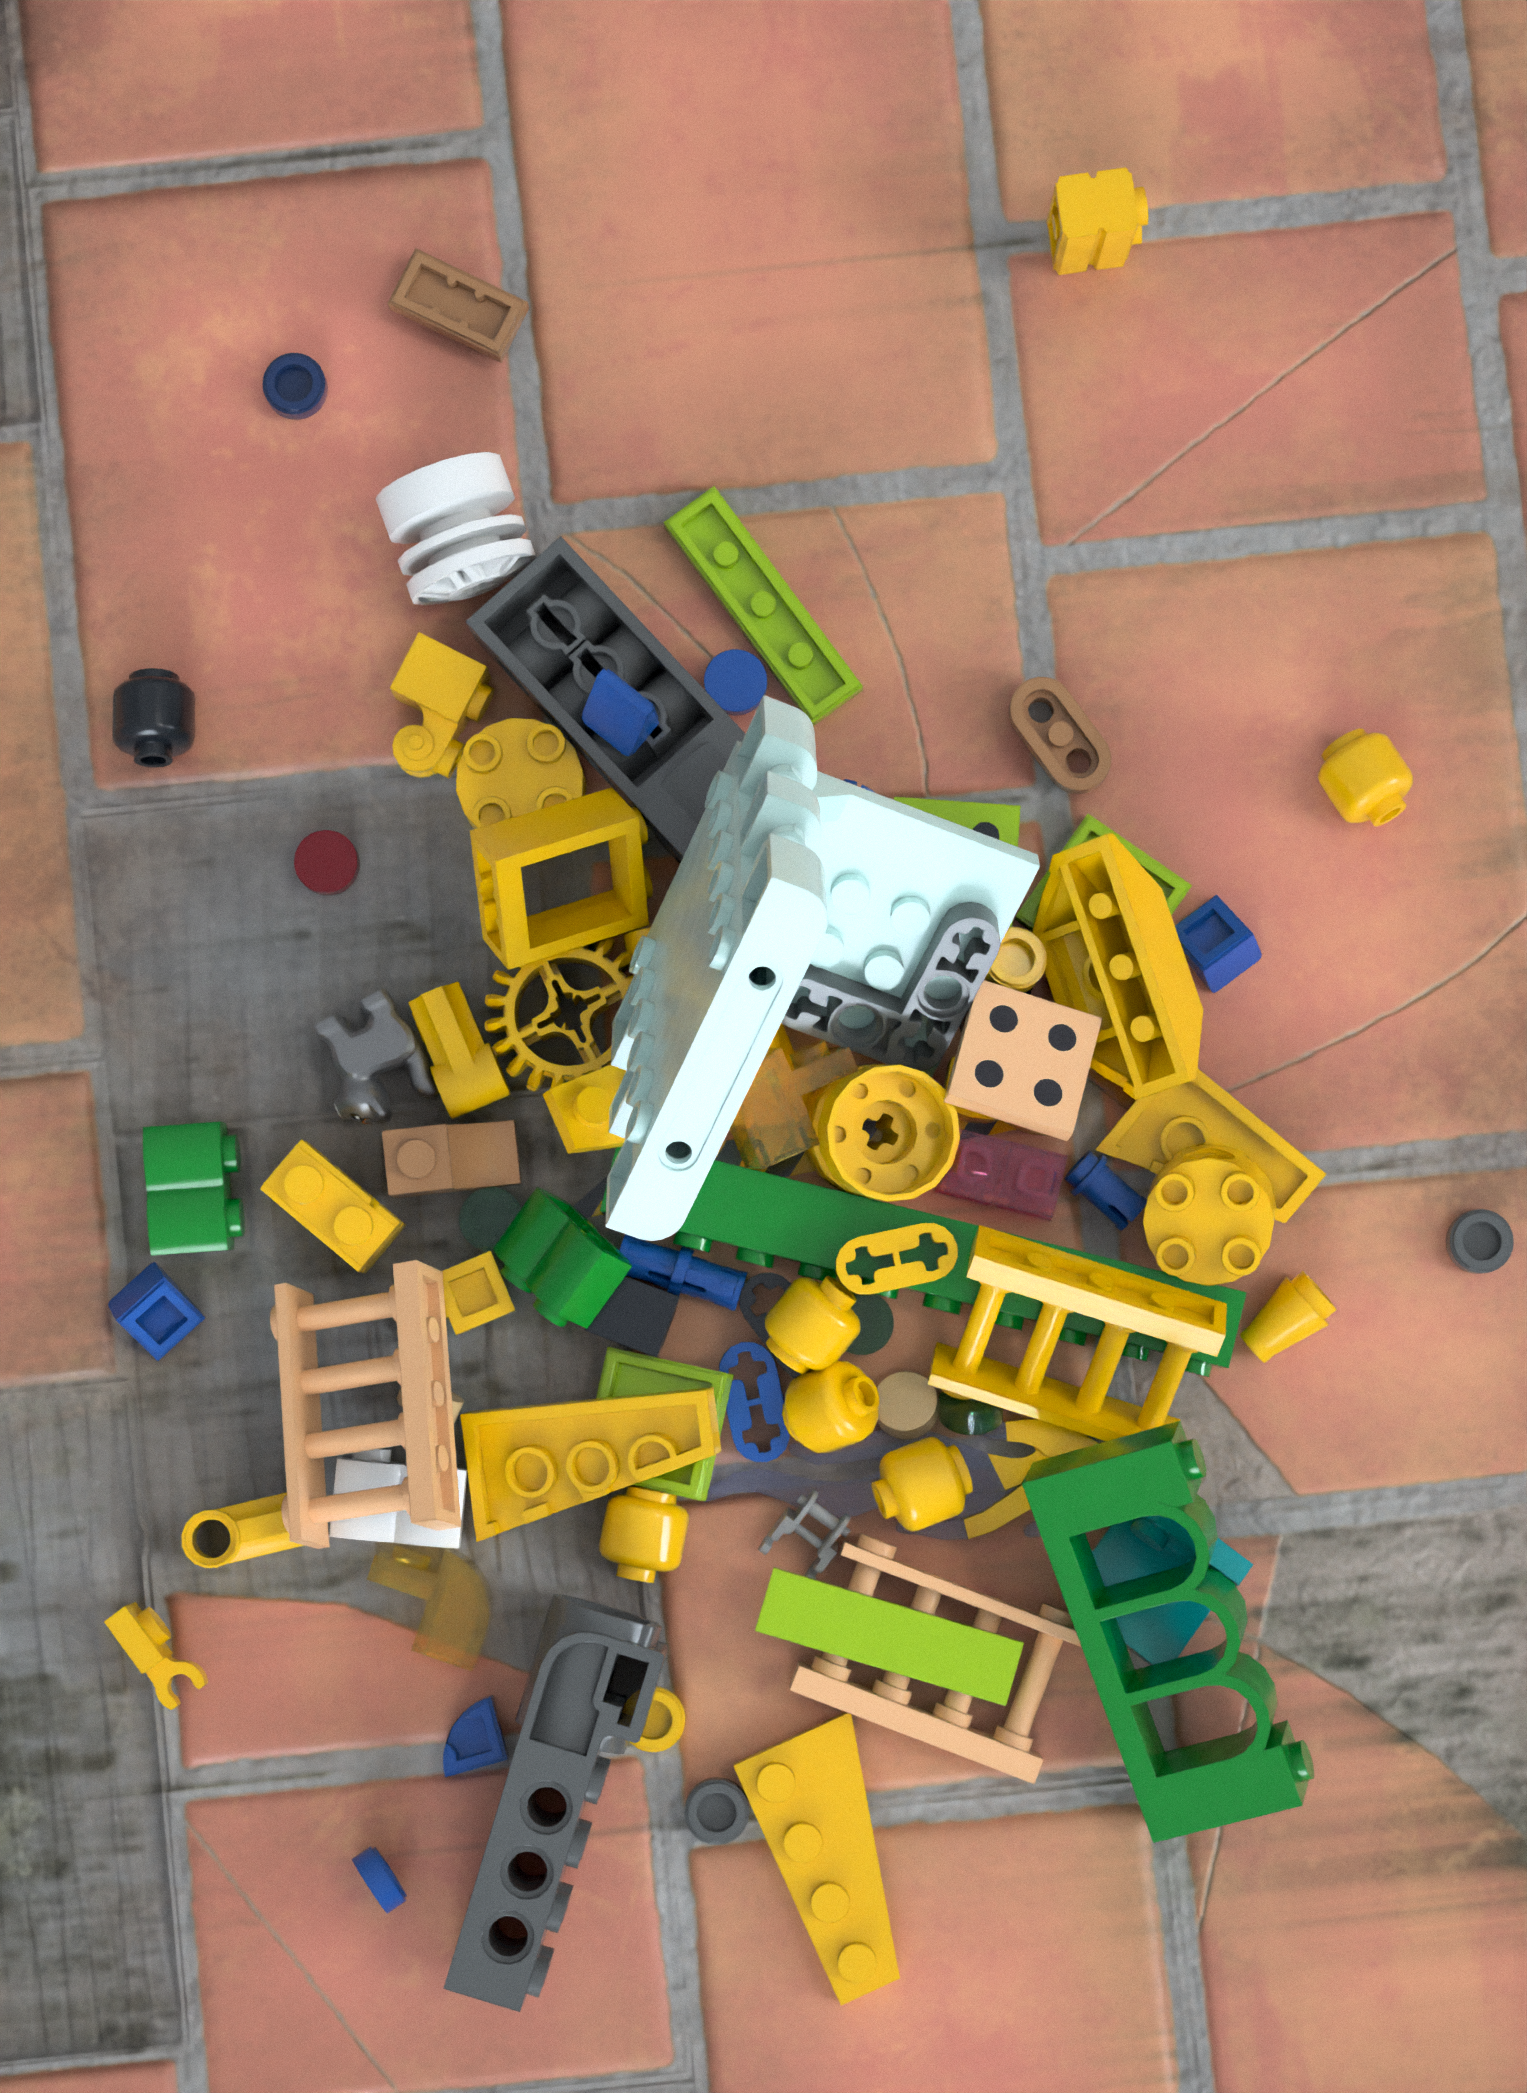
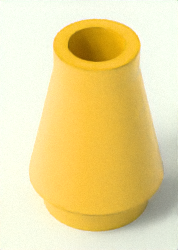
M1302 1271L1292 1280L1287 1276L1251 1324L1239 1335L1253 1353L1263 1363H1266L1275 1354L1328 1326L1329 1323L1326 1319L1337 1308L1317 1284Z

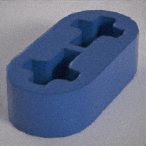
M741 1342L731 1346L725 1352L719 1364V1371L729 1373V1368L738 1365V1354L750 1352L753 1361L764 1360L767 1373L757 1376L760 1397L747 1400L743 1381L732 1380L726 1408L731 1434L737 1450L746 1459L754 1462H769L778 1458L786 1450L790 1439V1434L784 1425L782 1416L784 1400L777 1367L772 1354L764 1346L754 1342ZM761 1404L766 1423L771 1425L778 1424L780 1436L771 1439V1450L759 1452L756 1443L744 1442L742 1431L752 1428L749 1406Z

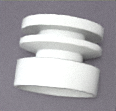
M491 452L470 453L436 462L395 480L383 488L375 498L391 542L400 544L418 543L405 551L398 559L403 575L413 576L406 584L413 604L434 605L464 600L484 594L516 577L536 559L531 541L521 539L522 535L526 532L522 516L511 514L494 516L507 508L515 499L499 454Z

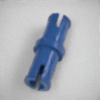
M625 1234L619 1251L632 1265L626 1276L638 1278L666 1288L668 1293L679 1297L682 1293L713 1302L732 1311L736 1310L748 1272L739 1271L727 1266L724 1267L693 1256L694 1250L681 1247V1250L677 1251Z

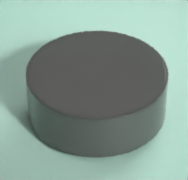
M1485 1209L1472 1210L1459 1215L1451 1223L1446 1235V1248L1451 1260L1462 1270L1474 1274L1489 1273L1502 1267L1511 1256L1514 1245L1513 1233L1507 1221L1499 1214Z
M723 1777L705 1779L695 1785L687 1797L684 1810L686 1824L691 1833L704 1843L711 1845L727 1844L739 1837L748 1823L749 1802L742 1788L732 1780Z

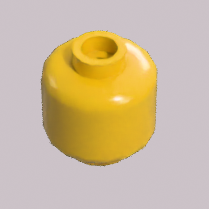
M1359 728L1344 734L1323 751L1321 757L1324 763L1318 772V780L1346 822L1362 823L1370 820L1377 827L1391 821L1404 811L1407 805L1402 798L1413 785V776L1385 734L1375 732L1367 734L1364 729Z
M826 1276L821 1283L811 1278H797L765 1317V1328L770 1335L766 1340L767 1347L777 1358L798 1373L806 1374L810 1369L822 1371L839 1360L860 1333V1320L851 1308L857 1301L856 1297L840 1282L830 1276Z
M836 1361L822 1371L809 1370L806 1374H800L793 1379L788 1386L782 1409L784 1425L796 1441L815 1453H830L858 1443L873 1433L878 1421L879 1393L874 1382L859 1367L848 1361Z
M935 1437L921 1439L885 1454L881 1458L879 1466L881 1479L871 1484L876 1504L885 1519L895 1516L898 1522L911 1532L919 1531L957 1516L965 1508L966 1495L973 1492L970 1473L959 1449L954 1444L946 1447L943 1442Z
M630 1485L627 1486L625 1494H618L609 1499L604 1516L599 1551L605 1559L618 1563L616 1576L654 1583L656 1571L669 1572L679 1567L688 1529L689 1514L682 1506L676 1504L678 1495Z

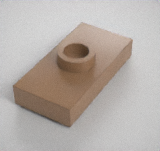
M415 248L388 301L390 310L500 363L503 362L529 310L527 301Z

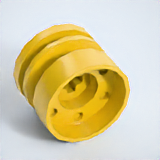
M894 1064L848 1066L826 1078L809 1099L802 1123L805 1152L816 1173L836 1190L886 1202L914 1199L937 1186L953 1165L960 1141L958 1114L954 1105L943 1102L946 1090L925 1072ZM865 1120L876 1121L875 1127L883 1132L879 1142L869 1141L870 1135L862 1130Z

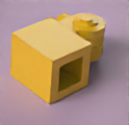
M418 632L395 676L390 690L396 700L423 713L422 726L408 725L398 731L392 744L393 755L402 770L410 776L424 778L440 774L449 779L457 768L465 744L457 741L461 732L463 733L470 719L477 723L482 719L492 700L495 689L488 686L491 675L487 666Z

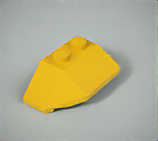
M1113 833L1102 835L1052 855L1048 870L1051 873L1041 896L1032 933L1040 939L1046 951L1047 964L1045 974L1055 1003L1102 1018L1090 1067L1104 1078L1124 1088L1123 1091L1135 1100L1196 1080L1203 1007L1162 888Z

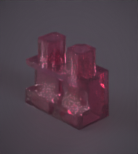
M959 1129L960 1141L953 1165L937 1186L934 1187L933 1193L988 1207L990 1203L996 1204V1209L1051 1222L1068 1155Z

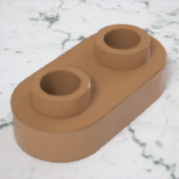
M1035 677L1023 682L1014 692L1009 705V720L1013 729L1058 788L1071 794H1084L1093 791L1101 785L1110 770L1111 752L1108 744L1067 688L1059 681L1049 677ZM1036 702L1045 703L1050 707L1052 717L1044 723L1036 722L1030 717L1028 708ZM1071 753H1082L1089 761V769L1079 774L1070 771L1066 765V757Z

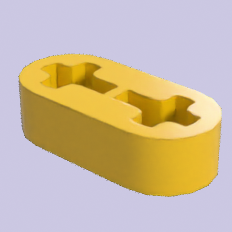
M921 1223L864 1235L848 1241L840 1249L836 1258V1274L840 1283L848 1291L858 1295H872L933 1282L945 1277L954 1268L958 1258V1247L953 1235L945 1227L935 1223ZM930 1234L933 1243H944L946 1247V1255L937 1259V1269L934 1271H926L922 1261L901 1264L899 1252L918 1247L920 1242L919 1235ZM860 1247H867L870 1257L892 1255L894 1266L875 1271L873 1275L874 1283L869 1285H862L859 1275L848 1276L846 1271V1263L855 1260V1249Z

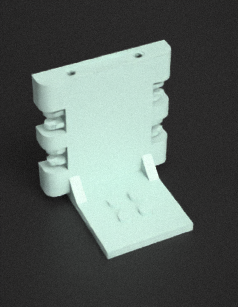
M765 695L761 699L743 741L736 742L723 772L719 770L711 782L705 800L706 809L647 937L641 936L635 947L629 966V972L633 973L634 976L612 1022L611 1065L626 1070V1073L609 1107V1133L625 1138V1141L607 1177L605 1227L642 1240L654 1241L665 1239L676 1233L683 1225L790 1004L796 1003L801 996L809 997L808 988L799 986L809 964L901 998L942 918L949 909L966 902L980 903L988 907L997 917L1000 942H1002L1040 867L1038 854L817 771L815 731L810 718L802 710ZM973 926L968 934L959 933L960 952L957 956L959 960L964 962L963 952L973 937L982 939L981 928ZM938 976L930 980L924 990L929 996L943 1000L956 995L961 985L952 977ZM828 996L826 1007L820 1005L822 1016L827 1015L829 1000L832 996ZM855 1005L844 1009L839 1015V1020L849 1028L858 1029L869 1025L874 1020L875 1015L867 1007ZM922 1013V1024L913 1038L904 1037L905 1045L908 1047H914L918 1040L927 1041L925 1027L929 1017ZM940 1061L934 1067L922 1072L932 1077Z

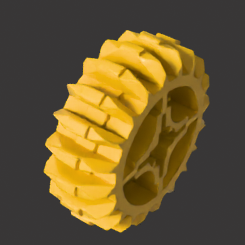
M613 938L601 940L596 951L589 950L590 944L516 967L519 971L514 978L504 971L496 970L494 972L493 980L498 985L507 988L508 991L506 996L497 994L486 995L485 1004L492 1009L503 1010V1017L491 1018L485 1021V1030L489 1033L506 1031L507 1038L496 1042L491 1049L496 1057L505 1056L513 1051L517 1053L518 1056L506 1068V1072L512 1078L520 1075L528 1066L533 1069L526 1085L530 1091L537 1092L541 1088L545 1077L553 1079L551 1088L566 1083V1081L574 1080L611 1065L612 1045L601 1055L592 1034L593 1023L597 1016L609 1009L610 1005L623 1000L634 974L629 977L624 975V972L629 968L632 958L628 950L621 953L614 962L608 959L614 947ZM568 963L587 965L601 971L613 982L602 988L597 986L586 991L575 990L565 982L558 965ZM538 975H541L549 995L548 1005L541 1014L531 1019L532 1023L519 1028V1006L523 994L530 983ZM556 986L561 987L567 999L573 998L575 1006L580 1000L587 1005L588 1009L580 1014V1020L583 1024L580 1027L586 1037L585 1043L580 1041L574 1029L569 1030L566 1022L561 1028L554 1024V1019L561 1014L559 1006L561 1001L555 991ZM564 1037L574 1043L584 1064L564 1066L550 1063L534 1054L528 1046L540 1040L544 1042L550 1038Z

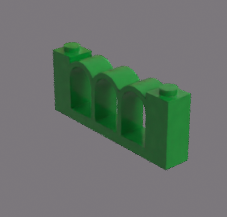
M1181 1421L1033 1462L1022 1482L1153 1843L1303 1806L1308 1782L1314 1779L1313 1761L1305 1741H1295L1288 1720L1272 1724L1278 1705L1273 1680L1264 1666L1248 1654L1239 1652L1248 1622L1245 1600L1231 1580L1219 1571L1208 1568L1218 1535L1215 1516L1206 1501L1197 1494L1202 1482L1201 1478L1206 1477V1465L1197 1440L1194 1438L1187 1440ZM1159 1515L1176 1521L1187 1530L1192 1538L1196 1555L1191 1561L1179 1567L1104 1586L1086 1532L1140 1517ZM1192 1601L1205 1605L1213 1611L1225 1627L1226 1639L1222 1644L1212 1649L1135 1669L1116 1617L1171 1602ZM1220 1685L1240 1693L1249 1701L1256 1713L1257 1721L1252 1727L1239 1733L1165 1752L1147 1701L1204 1686Z

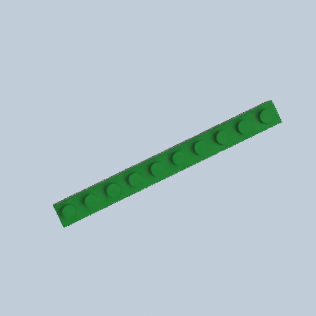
M621 1147L615 1149L611 1168L617 1158V1155ZM714 1160L683 1225L675 1233L673 1244L708 1253L711 1251L713 1241L738 1247L736 1260L773 1268L775 1257L798 1262L800 1265L797 1275L823 1281L826 1276L836 1280V1258L840 1249L848 1241L860 1236L911 1225L935 1223L945 1227L953 1235L957 1243L958 1258L954 1268L945 1277L936 1281L909 1286L903 1289L925 1294L922 1303L924 1307L959 1315L962 1303L974 1306L981 1287L979 1281L966 1277L971 1246L978 1225ZM607 1185L600 1208L602 1214H606ZM930 1234L919 1235L920 1242L918 1247L899 1252L901 1264L922 1261L926 1271H934L937 1269V1259L946 1255V1247L944 1243H933ZM1014 1235L1227 1303L1226 1336L1218 1356L1215 1357L1199 1351L1192 1353L1185 1372L1210 1377L1212 1366L1229 1368L1247 1292L1219 1285L1206 1286L1186 1282L1177 1276L1169 1275L1163 1271ZM867 1247L855 1249V1260L846 1263V1271L848 1275H859L862 1278V1285L874 1283L873 1275L875 1271L894 1266L892 1255L870 1257ZM899 1289L875 1295L897 1299ZM1014 1292L1006 1293L995 1325L1022 1331L1024 1319L1037 1322L1043 1303ZM1077 1312L1068 1313L1058 1340L1084 1346L1087 1335L1101 1337L1105 1323L1102 1320ZM1140 1332L1130 1333L1121 1356L1147 1362L1149 1351L1164 1353L1167 1342Z

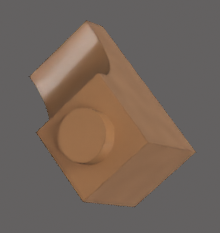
M515 1120L474 1124H439L382 1131L388 1195L391 1197L405 1198L522 1185Z

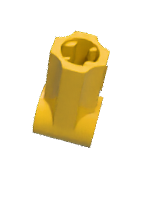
M458 981L425 992L408 1002L420 1036L434 1065L430 1066V1070L451 1119L511 1095L499 1062L491 1049L490 1043L484 1042Z
M287 1492L217 1509L204 1510L193 1515L185 1524L181 1534L182 1548L186 1557L195 1565L203 1568H218L226 1564L305 1546L290 1542L289 1532L284 1526L281 1507ZM209 1520L222 1522L230 1533L229 1547L219 1557H211L204 1554L197 1544L199 1528Z

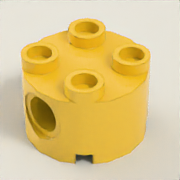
M509 718L486 726L479 734L473 735L466 742L463 748V755L457 765L456 792L463 812L474 829L586 795L587 782L575 748L557 727L542 723L536 719Z
M1210 1143L1185 1148L1173 1156L1172 1160L1164 1164L1151 1182L1143 1218L1148 1247L1156 1257L1157 1264L1162 1271L1169 1275L1177 1276L1183 1281L1206 1286L1233 1282L1255 1271L1260 1264V1260L1270 1247L1276 1204L1271 1182L1262 1169L1260 1171L1258 1166L1250 1161L1247 1155L1236 1148Z

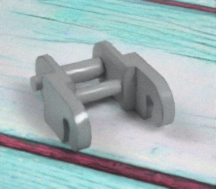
M815 1490L807 1497L801 1494L797 1498L796 1503L800 1506L796 1511L787 1507L758 1548V1551L766 1555L770 1551L774 1540L777 1542L783 1533L790 1535L794 1531L818 1549V1557L804 1575L816 1579L815 1576L818 1572L822 1573L837 1554L839 1543L836 1539L841 1534L846 1538L851 1531L846 1527L851 1516L846 1513L838 1519L815 1502L818 1497V1492ZM807 1513L830 1529L823 1540L799 1524Z

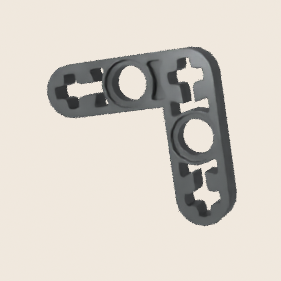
M975 902L960 903L949 909L942 918L901 998L809 964L799 985L808 988L809 997L801 996L796 1003H791L781 1023L792 1029L886 1064L903 1065L919 1071H926L934 1067L945 1054L999 952L1001 942L997 917L991 909ZM973 926L981 928L982 939L973 937L963 952L964 962L957 958L960 952L959 933L968 934ZM938 976L952 977L961 985L956 995L943 1000L929 996L924 989L930 980ZM828 996H832L829 1000L827 1015L822 1016L820 1005L826 1007ZM860 1005L870 1009L875 1017L866 1027L854 1029L842 1024L839 1020V1015L850 1006ZM922 1013L929 1017L925 1027L927 1041L918 1040L914 1047H908L905 1045L904 1037L913 1038L922 1024Z

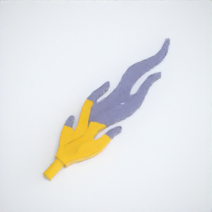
M970 1418L965 1421V1427L969 1431L990 1440L1021 1442L1033 1446L1035 1451L1025 1457L1010 1458L983 1452L931 1431L918 1438L904 1440L894 1438L883 1430L873 1431L862 1441L830 1453H815L802 1444L795 1442L790 1444L789 1451L793 1456L815 1465L849 1463L863 1459L880 1461L888 1452L927 1437L938 1438L946 1447L954 1444L965 1460L973 1485V1492L966 1495L963 1512L951 1519L919 1531H908L899 1522L896 1523L895 1527L897 1532L903 1534L922 1535L942 1540H962L992 1532L1031 1509L1022 1482L1033 1462L1099 1443L1082 1433L1038 1419L985 1421ZM758 1468L733 1473L709 1487L707 1499L704 1502L740 1492H759L799 1508L800 1505L796 1503L797 1498L801 1494L807 1497L815 1490L818 1492L815 1502L837 1518L846 1513L850 1516H857L878 1508L871 1484L881 1478L878 1471L852 1480L822 1481ZM1035 1520L1023 1527L1025 1536L1030 1538L1041 1537Z

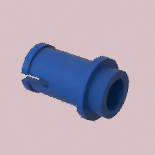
M1089 1150L1072 1166L1064 1177L1072 1186L1069 1192L1073 1196L1081 1193L1110 1219L1119 1231H1122L1128 1226L1129 1222L1127 1221L1132 1222L1142 1211L1147 1199L1135 1192L1105 1165L1108 1158L1104 1154L1097 1157Z

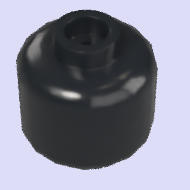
M140 669L131 673L129 680L124 681L115 688L112 711V740L122 752L134 756L136 764L151 768L165 767L173 762V757L184 754L193 746L195 738V694L187 684L180 681V677L176 673L165 669Z

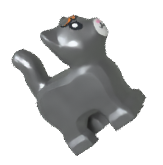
M383 988L360 1000V1011L365 1018H368L367 1025L361 1030L354 1032L346 1017H342L340 1014H335L313 1026L318 1038L327 1043L334 1068L341 1079L340 1093L334 1102L338 1115L342 1119H353L366 1125L380 1119L387 1122L391 1120L392 1114L388 1093L382 1083L376 1078L381 1073L406 1066L413 1089L419 1095L428 1099L434 1097L439 1092L435 1081L430 1077L429 1062L422 1044L417 1039L413 1028L399 1016L395 1002L388 991Z

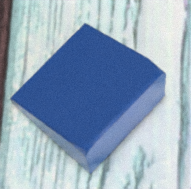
M603 668L596 677L583 709L582 720L589 728L624 756L629 757L637 751L659 724L658 715L650 701L610 669L606 671Z
M1215 895L1175 925L1187 962L1206 987L1213 993L1222 989L1258 962L1262 956L1254 934L1218 895Z
M156 1262L149 1264L108 1303L115 1320L157 1361L205 1319L203 1313Z

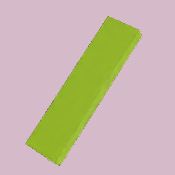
M715 486L663 522L664 528L797 708L810 718L813 726L863 691L862 684Z
M773 1567L755 1631L1003 1706L1007 1704L1024 1645L1023 1641L776 1567Z

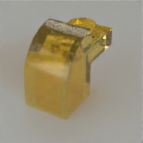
M825 1040L816 1041L789 1053L792 1062L790 1065H788L782 1048L768 1049L730 1127L745 1168L762 1170L820 1144L801 1096L859 1071L849 1047L828 1048Z
M395 1545L392 1554L383 1551L375 1554L367 1580L428 1600L411 1651L473 1671L478 1666L493 1620V1596L489 1583L481 1569L469 1557L453 1548L445 1551L439 1570L428 1567L431 1556L404 1546Z

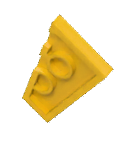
M1199 1068L1197 1069L1196 1080L1136 1100L1095 1148L1096 1151L1125 1160L1156 1174L1162 1169L1164 1164L1172 1160L1173 1156L1185 1148L1210 1143L1236 1148L1247 1155L1249 1160L1255 1163L1260 1171L1262 1169L1270 1180L1276 1204L1275 1220L1286 1223L1326 1176V1172Z

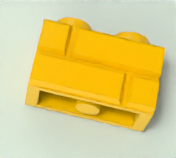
M1126 167L1097 171L1096 178H1091L1088 172L1059 176L1058 182L1055 183L1046 220L1053 270H1056L1058 275L1086 272L1088 265H1093L1095 270L1123 267L1125 260L1128 259L1131 246L1142 243V226L1148 225L1146 192L1143 186L1134 187L1132 173Z
M302 1139L260 1188V1190L358 1272L366 1273L406 1226L401 1219L338 1166L333 1165L319 1150Z

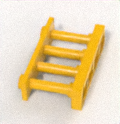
M979 1225L971 1246L966 1277L979 1281L981 1287L959 1347L955 1348L936 1342L927 1384L940 1388L944 1393L953 1398L961 1400L975 1399L1104 1441L1117 1439L1180 1421V1419L1167 1414L1191 1354L1199 1351L1215 1357L1218 1356L1226 1336L1227 1303ZM1011 1292L1039 1300L1043 1303L1020 1368L983 1357L1005 1294ZM1073 1312L1102 1320L1105 1323L1081 1387L1044 1376L1067 1314ZM1134 1332H1140L1167 1342L1143 1407L1106 1396L1129 1334Z

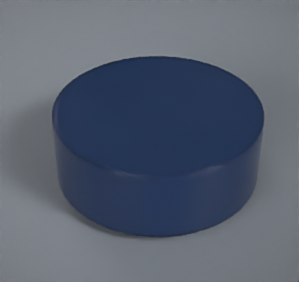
M301 353L281 355L270 363L263 376L264 395L271 408L284 418L292 420L308 418L317 413L326 400L328 385L325 375L319 364L307 355Z

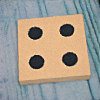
M984 980L968 1009L943 1102L1068 1141L1074 1131L1102 1018Z

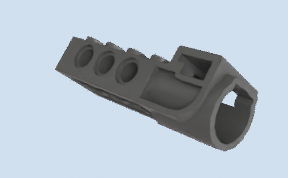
M560 536L465 622L479 645L554 726L563 733L566 739L631 808H638L645 824L656 835L660 844L680 864L706 809L705 800L711 782L719 770L723 772L736 742H742L745 733ZM603 668L606 671L610 669L650 701L658 715L659 724L637 751L629 757L624 756L589 728L582 720V712L597 675Z
M562 1594L552 1595L515 1721L522 1725V1729L443 1989L517 2012L521 2011L527 1994L539 1998L555 1949L543 1945L547 1930L555 1933L559 1932L574 1886L562 1882L566 1866L578 1869L592 1826V1822L581 1819L585 1802L597 1805L611 1759L599 1756L600 1752L624 1754L628 1741L637 1743L646 1725L668 1651V1645L658 1641L662 1629L659 1623L592 1601ZM619 1655L649 1663L633 1716L622 1713L627 1696L609 1691ZM543 1787H551L560 1791L565 1798L566 1809L558 1813H550L543 1810L536 1801L535 1791ZM525 1851L536 1853L545 1861L547 1872L538 1876L523 1872L518 1866L516 1855ZM505 1916L515 1917L525 1925L528 1935L519 1939L510 1938L500 1930L497 1920Z

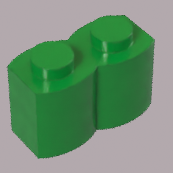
M224 1122L143 1127V1161L147 1189V1225L151 1256L234 1250V1237L244 1236L245 1233L243 1202L241 1198L232 1199L230 1188V1173H238L241 1168L238 1135H228L227 1125Z
M538 1186L493 1247L495 1254L505 1264L500 1270L501 1274L519 1289L530 1294L533 1292L537 1297L532 1304L533 1307L546 1319L560 1327H564L568 1321H571L587 1329L632 1267L629 1260L613 1244L600 1235L594 1225L567 1201Z

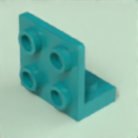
M1159 1515L1140 1517L1109 1526L1092 1550L1104 1586L1179 1567L1191 1561L1196 1555L1194 1542L1187 1530L1176 1521ZM1217 1537L1208 1568L1219 1571L1237 1587L1254 1564ZM1178 1601L1119 1616L1116 1619L1127 1648L1149 1665H1154L1178 1658L1211 1610L1205 1605L1192 1601Z

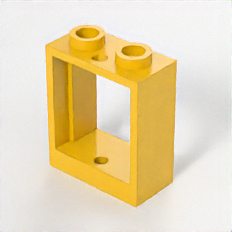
M612 787L470 830L483 940L508 970L649 925L647 899L652 897L653 887L648 870L643 864L642 845L648 841L647 827L638 808H631ZM608 840L613 890L528 917L526 916L521 867Z

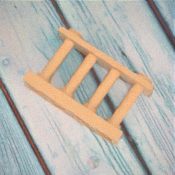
M418 1260L393 1264L394 1284L390 1286L389 1292L315 1305L312 1293L288 1283L274 1285L275 1305L271 1308L270 1325L272 1333L278 1341L287 1495L282 1501L281 1512L284 1526L289 1532L290 1542L316 1549L330 1547L328 1522L406 1510L410 1515L411 1523L436 1531L461 1527L442 1271ZM392 1317L397 1322L398 1348L394 1350L393 1355L318 1368L316 1330ZM394 1381L401 1385L403 1412L399 1414L398 1419L322 1431L321 1393ZM402 1445L406 1450L407 1477L403 1479L402 1484L326 1496L325 1457Z
M864 1534L860 1535L857 1545L844 1540L839 1551L840 1555L857 1561L847 1589L872 1596L881 1571L918 1584L910 1608L935 1615L941 1596L944 1594L978 1607L972 1624L973 1627L997 1633L1004 1617L1038 1630L1039 1633L1004 1727L997 1725L994 1735L969 1726L973 1716L967 1712L973 1696L948 1689L944 1702H936L935 1708L931 1712L909 1703L912 1692L907 1690L910 1677L886 1671L883 1680L876 1679L871 1689L848 1680L852 1670L846 1666L849 1659L823 1652L822 1657L815 1655L812 1666L798 1661L789 1685L790 1691L1035 1784L1044 1759L1040 1753L1030 1750L1034 1740L1028 1736L1063 1640L1081 1647L1069 1612L1042 1603L1039 1614L893 1559L897 1547Z

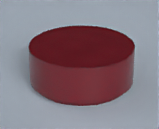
M320 830L311 833L301 841L295 852L294 867L298 878L309 890L320 895L329 896L344 892L354 883L359 873L360 859L354 845L343 834L332 830Z

